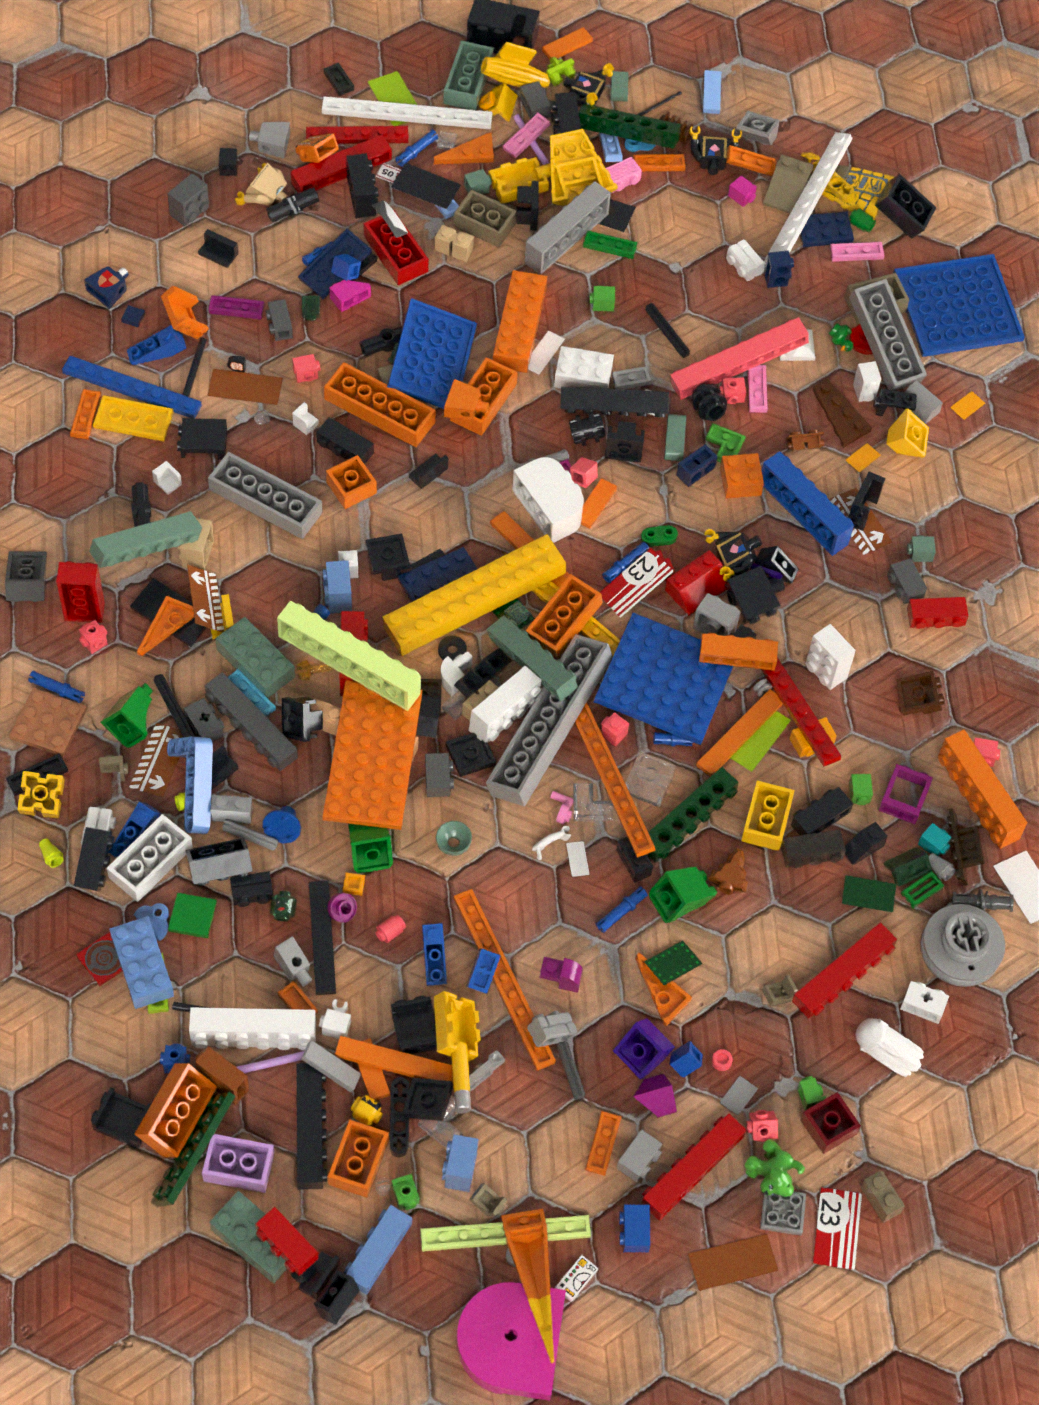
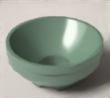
M449 821L442 824L437 830V845L447 855H461L471 845V831L462 822ZM455 838L460 843L457 847H451L448 841Z

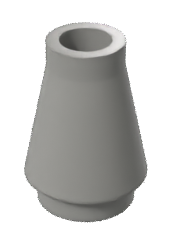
M934 853L926 859V862L931 866L939 879L947 881L956 871L952 863Z

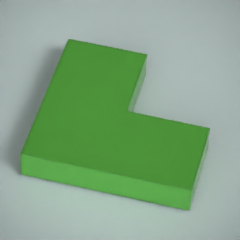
M712 423L705 440L721 446L717 453V461L721 463L722 456L738 455L746 436Z

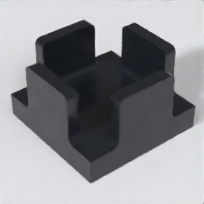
M532 181L531 186L517 187V202L530 203V207L516 208V222L520 225H530V230H537L539 181Z
M619 421L617 433H612V426H609L605 459L641 463L645 430H641V435L638 436L635 434L636 423Z
M402 533L366 540L371 574H382V580L386 581L397 579L401 575V570L410 569Z
M310 697L282 698V734L285 737L302 742H308L312 738H317V733L311 731L323 729V711H310L309 705L315 704L316 699Z

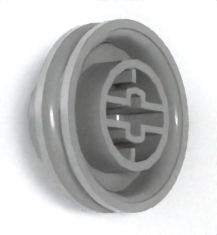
M954 904L937 911L928 921L922 933L920 943L923 960L930 971L944 982L961 987L975 986L988 980L996 972L1005 953L1004 935L995 919L982 909L966 904Z

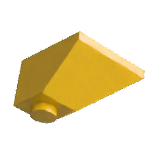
M906 409L888 429L886 444L897 454L923 458L926 454L929 427L909 409Z

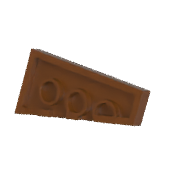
M828 378L813 387V392L821 408L825 410L828 421L832 423L834 432L839 437L843 448L871 432L872 427Z

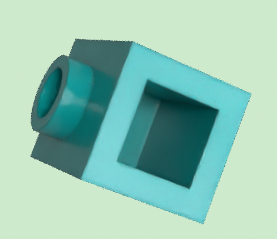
M932 823L921 835L918 845L930 854L934 853L939 856L942 853L944 855L951 846L949 845L951 836L946 830Z

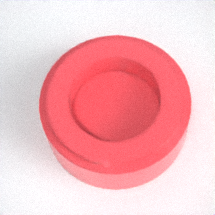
M720 1049L713 1054L712 1065L716 1070L726 1071L732 1065L733 1058L729 1051Z

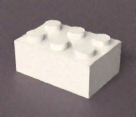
M561 346L554 387L608 389L614 355Z
M829 624L813 635L805 664L808 670L812 673L814 672L819 678L821 684L831 690L847 679L856 650Z

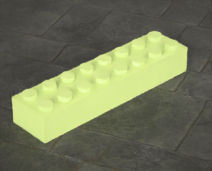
M290 601L277 617L278 636L406 711L410 709L419 697L421 675L416 670L405 667L399 660L391 659L383 651L372 648L366 641H360L350 632H344L334 623L323 620L317 613H311L301 604H295Z

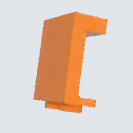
M175 286L170 287L161 295L173 329L195 339H198L209 330L207 325L196 321L192 311V307L199 302L197 296Z

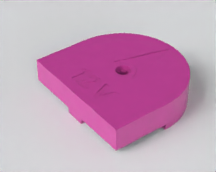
M499 1283L477 1293L465 1306L457 1329V1352L460 1362L469 1377L482 1388L502 1395L503 1393L550 1401L566 1290L550 1288L554 1350L553 1364L549 1359L522 1283ZM508 1336H513V1340L508 1341Z

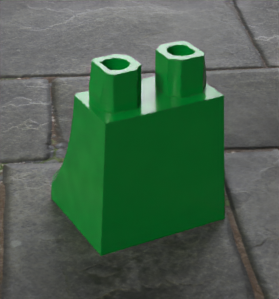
M146 683L123 695L100 722L127 748H131L148 736L146 718L148 707L152 701L150 694L153 690Z
M348 824L354 870L357 873H365L390 868L393 864L388 828Z
M695 866L666 871L650 890L649 897L663 921L671 923L683 915L704 906L709 900L714 898L717 890L714 886L707 885L705 882L707 874L704 870L698 871Z

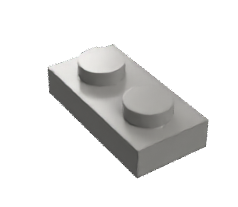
M647 366L612 372L615 389L623 390L651 385Z

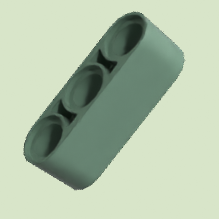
M668 414L664 460H683L686 415Z

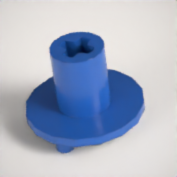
M283 806L280 810L269 812L263 819L262 827L264 833L269 837L277 839L279 843H291L297 840L301 834V825L296 818V811L292 807Z

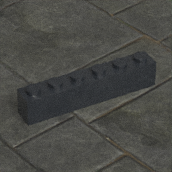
M561 387L560 409H565L567 413H576V409L583 410V413L587 414L591 411L594 414V410L601 411V414L611 415L612 411H618L619 415L629 416L630 412H637L636 416H647V413H655L654 417H665V414H670L671 392Z
M296 1063L298 1190L323 1189V1182H327V1169H323V1162H327V1149H323V1142H327V1130L322 1129V1122H326V1109H322V1102H326V1089H322V1082H326V1076L308 1063Z

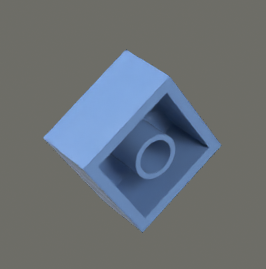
M349 560L326 562V569H323L325 607L329 606L330 614L352 611Z
M454 1134L453 1140L448 1141L446 1160L448 1161L444 1160L442 1169V1180H445V1188L470 1192L479 1139Z

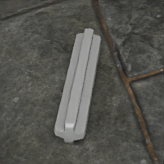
M225 820L223 824L224 831L241 838L244 837V839L273 851L278 846L277 839L233 821Z

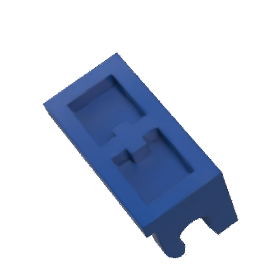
M480 948L466 987L487 994L501 955Z

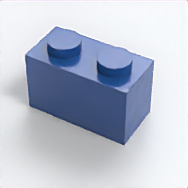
M624 1205L623 1212H619V1224H623V1232L619 1233V1245H623V1252H649L650 1205Z

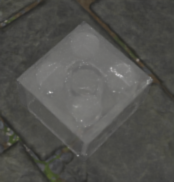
M639 752L625 783L631 797L660 808L674 777L676 765Z

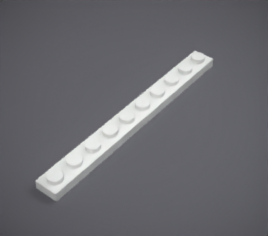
M325 96L322 105V114L480 129H491L492 112Z
M835 132L769 252L789 251L790 253L852 140L851 134Z

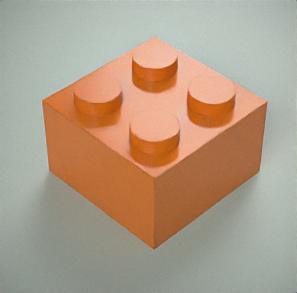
M758 453L722 456L720 472L725 498L762 496L764 481Z
M358 455L326 470V483L344 509L377 494V481Z

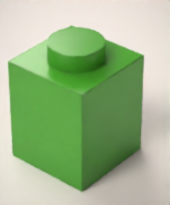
M594 286L593 293H590L589 304H593V311H614L615 287Z
M851 774L849 791L850 800L853 804L866 805L871 802L873 796L871 774Z

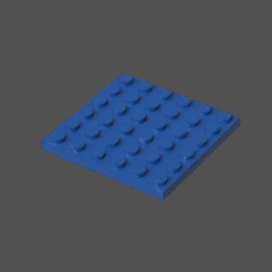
M994 254L894 269L893 273L897 274L909 298L907 314L922 357L1024 341L1025 337Z
M633 612L594 702L701 745L733 666L699 662L701 639Z

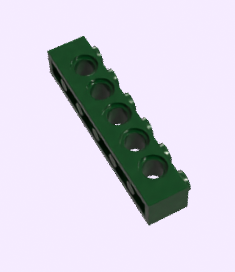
M583 104L578 111L581 129L672 149L675 148L680 139L681 124L594 105L590 106L589 104Z
M721 767L648 832L655 846V851L647 855L655 863L660 859L664 860L674 846L678 847L682 844L685 836L688 834L692 835L701 822L705 823L711 817V813L714 810H720L725 803L724 801L728 798L732 799L737 794L739 782ZM714 790H718L721 793H715ZM701 802H705V803H707L708 805L704 806V805H701L700 803H701ZM687 814H692L695 817L690 818L687 816ZM674 826H678V827H680L681 829H680V830H676V829H674L673 827H674ZM664 838L667 842H662L659 839Z

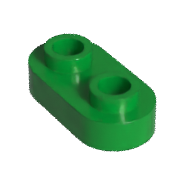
M671 525L649 527L642 531L641 542H645L649 547L671 545L676 542L678 531Z

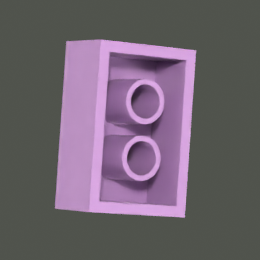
M214 1134L209 1142L202 1171L203 1181L265 1193L275 1154L274 1145Z

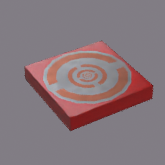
M110 932L76 954L78 960L99 987L122 972Z

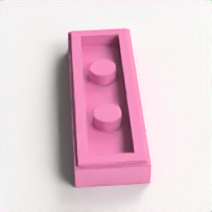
M539 113L535 114L503 145V150L517 158L551 125L550 121Z
M882 242L830 245L832 262L884 259Z
M758 365L747 370L749 412L767 413L766 365Z

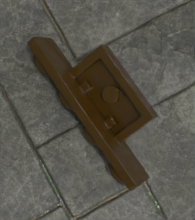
M951 808L949 809L950 816H947L949 827H952L953 832L950 834L951 843L955 845L956 850L953 851L955 863L958 862L959 868L956 869L958 881L961 880L964 886H967L966 868L985 864L979 828L976 825L959 829L957 815L954 809Z

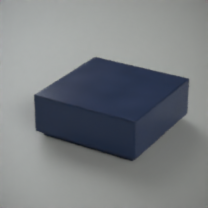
M128 305L121 318L122 323L139 327L145 315V310Z

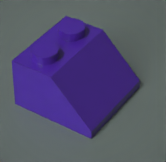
M646 1018L632 1026L613 1052L642 1080L666 1059L675 1046Z

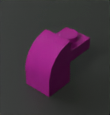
M544 957L539 978L559 982L558 989L578 993L583 968L579 963L568 958H564V961Z

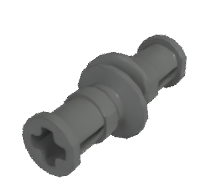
M982 889L978 890L977 895L956 894V892H953L952 905H971L985 912L987 909L1009 910V912H1013V894H1010V896H997L993 894L988 895V891H986L984 895Z

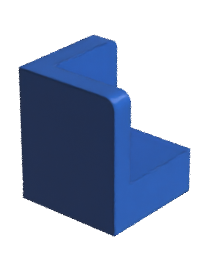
M348 254L334 256L331 272L346 281L356 279L359 276L361 261Z
M689 1041L671 1053L670 1065L684 1078L702 1066L703 1054Z

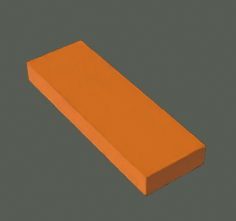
M582 27L543 46L542 51L549 60L552 57L558 59L591 43L593 37Z
M731 145L727 148L726 163L773 176L776 168L775 158Z
M684 154L633 155L634 161L642 172L685 171Z
M83 389L70 431L71 437L89 440L101 392Z
M602 478L583 505L581 525L591 529L617 490L616 485Z
M371 1038L362 1041L372 1044ZM357 1063L368 1096L375 1100L390 1096L382 1069Z
M601 1111L585 1168L586 1171L603 1176L606 1175L622 1116Z

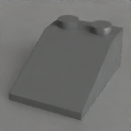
M9 551L5 577L6 601L38 602L45 600L47 552Z

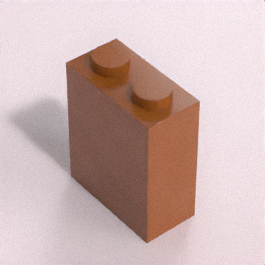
M209 1046L205 1051L202 1050L196 1056V1070L217 1086V1092H230L235 1095L232 1103L237 1105L249 1091L247 1075Z

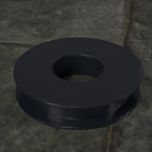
M447 636L440 641L438 646V653L442 660L449 656L454 661L458 655H463L467 652L465 641L458 636ZM455 646L458 650L455 653H450L447 648Z

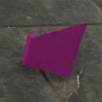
M664 1074L644 1079L633 1096L654 1113L657 1118L677 1112L672 1084Z

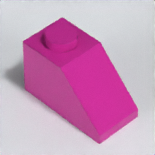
M342 280L329 287L330 299L341 312L371 297V286L369 283Z

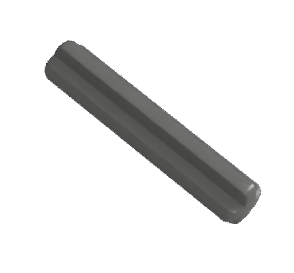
M560 1042L557 1044V1049L574 1099H582L585 1097V1092L568 1042Z

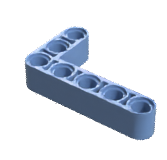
M183 737L171 739L167 744L169 756L186 758L184 828L187 833L207 834L210 829L213 744L210 738Z

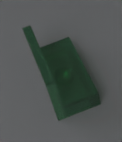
M913 848L883 863L884 867L891 870L897 886H902L932 871L928 854L918 848Z

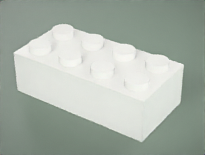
M524 666L471 711L469 731L475 733L477 738L485 743L494 741L502 730H507L516 718L520 719L526 710L532 707L541 691L542 680Z
M162 814L107 867L108 877L134 900L139 902L186 855L185 850L193 848L192 838Z

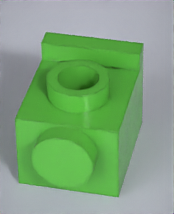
M809 1076L799 1082L797 1090L804 1111L826 1099V1096H823L821 1085L817 1084L816 1078Z
M412 1174L391 1180V1187L399 1210L415 1208L419 1204V1195ZM409 1190L410 1193L404 1194L403 1191Z

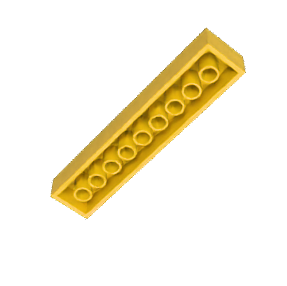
M548 534L383 616L384 629L400 655L404 656L566 574V562Z

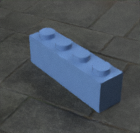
M392 1205L387 1210L384 1209L378 1218L380 1222L376 1228L372 1227L367 1235V1242L365 1245L361 1244L355 1253L356 1259L353 1263L349 1262L344 1270L345 1274L354 1278L359 1287L358 1289H360L359 1291L366 1295L412 1225V1217Z

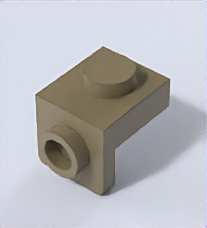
M106 755L99 758L101 773L120 772L121 781H125V774H129L128 763H124L123 755Z
M790 975L785 976L782 982L767 984L762 988L770 1006L791 1002L794 994L798 991Z
M481 1183L469 1199L486 1216L499 1215L504 1210V1204L507 1201L505 1197H499L485 1183Z

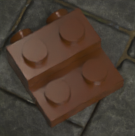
M934 671L896 679L901 710L904 716L918 712L929 714L942 711V705L945 704L943 693L939 694V688H942L940 677H936Z

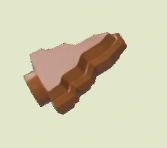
M736 848L729 854L726 862L720 863L717 869L712 870L708 880L718 886V890L723 894L732 895L733 892H746L748 881L745 879L746 871L743 868L745 862L743 851Z

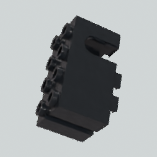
M474 0L467 20V42L494 48L493 53L497 54L506 42L512 43L515 37H522L525 40L523 47L534 50L539 33L540 11L491 0Z

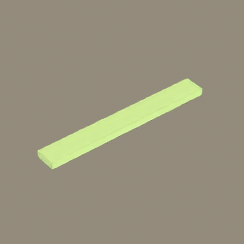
M589 1215L545 1218L548 1241L591 1238ZM502 1222L420 1229L422 1252L507 1245Z

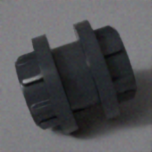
M702 384L693 392L691 404L703 420L716 421L725 414L727 409V400L724 395L720 394L721 391L716 385Z
M591 411L588 412V418L580 420V416L576 415L575 419L569 422L575 444L582 443L583 447L587 446L586 440L595 439V443H599V439L605 437L601 414L593 415Z

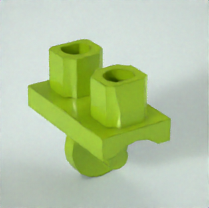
M556 57L550 59L546 73L550 78V82L555 87L562 83L561 75L569 78L575 77L574 60L571 58L563 62L562 59L558 60Z

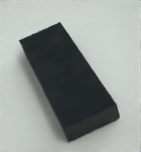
M59 753L7 777L6 781L14 796L25 792L21 788L23 771L39 773L41 778L46 779L47 774L62 775L68 772V768Z

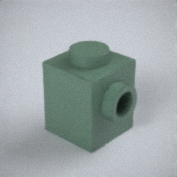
M484 169L464 175V187L467 193L471 190L482 195L489 193L492 182Z
M912 536L910 544H907V555H910L913 562H933L936 553L934 536Z

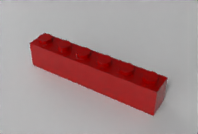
M383 135L373 137L370 140L332 154L320 162H311L308 165L290 171L291 183L298 194L314 187L315 191L347 178L346 156L367 153L368 160L372 161V167H376L392 160V148Z
M880 922L796 992L792 1003L808 1019L813 1015L818 1016L828 1002L832 1004L839 997L838 994L841 991L846 992L849 990L854 980L862 979L867 974V969L871 966L875 968L885 954L889 956L896 949L897 938Z
M729 1113L724 1118L722 1116L719 1117L713 1124L715 1127L710 1132L706 1130L699 1138L701 1141L696 1146L692 1144L685 1153L687 1155L682 1159L678 1158L671 1165L672 1169L668 1173L663 1172L657 1179L658 1183L653 1188L649 1186L643 1192L641 1204L650 1205V1213L659 1221L745 1137L747 1129Z

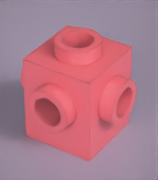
M744 377L722 379V385L719 386V389L721 391L720 394L726 398L727 404L744 403L746 397Z
M96 620L84 624L79 629V641L84 648L87 647L91 654L108 645L106 638L107 630L102 624L99 625Z
M757 1110L749 1113L746 1129L747 1133L751 1134L753 1141L765 1142L768 1139H778V1119L774 1111Z

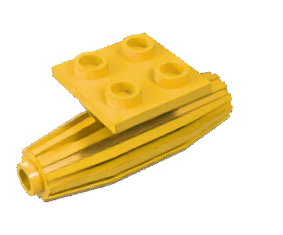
M506 42L495 57H485L482 61L481 73L501 83L519 88L520 86L537 81L544 88H548L550 84L548 74L528 65L535 56L536 50Z

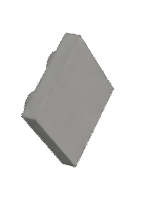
M793 1191L792 1196L788 1197L763 1194L760 1230L802 1236L806 1193Z

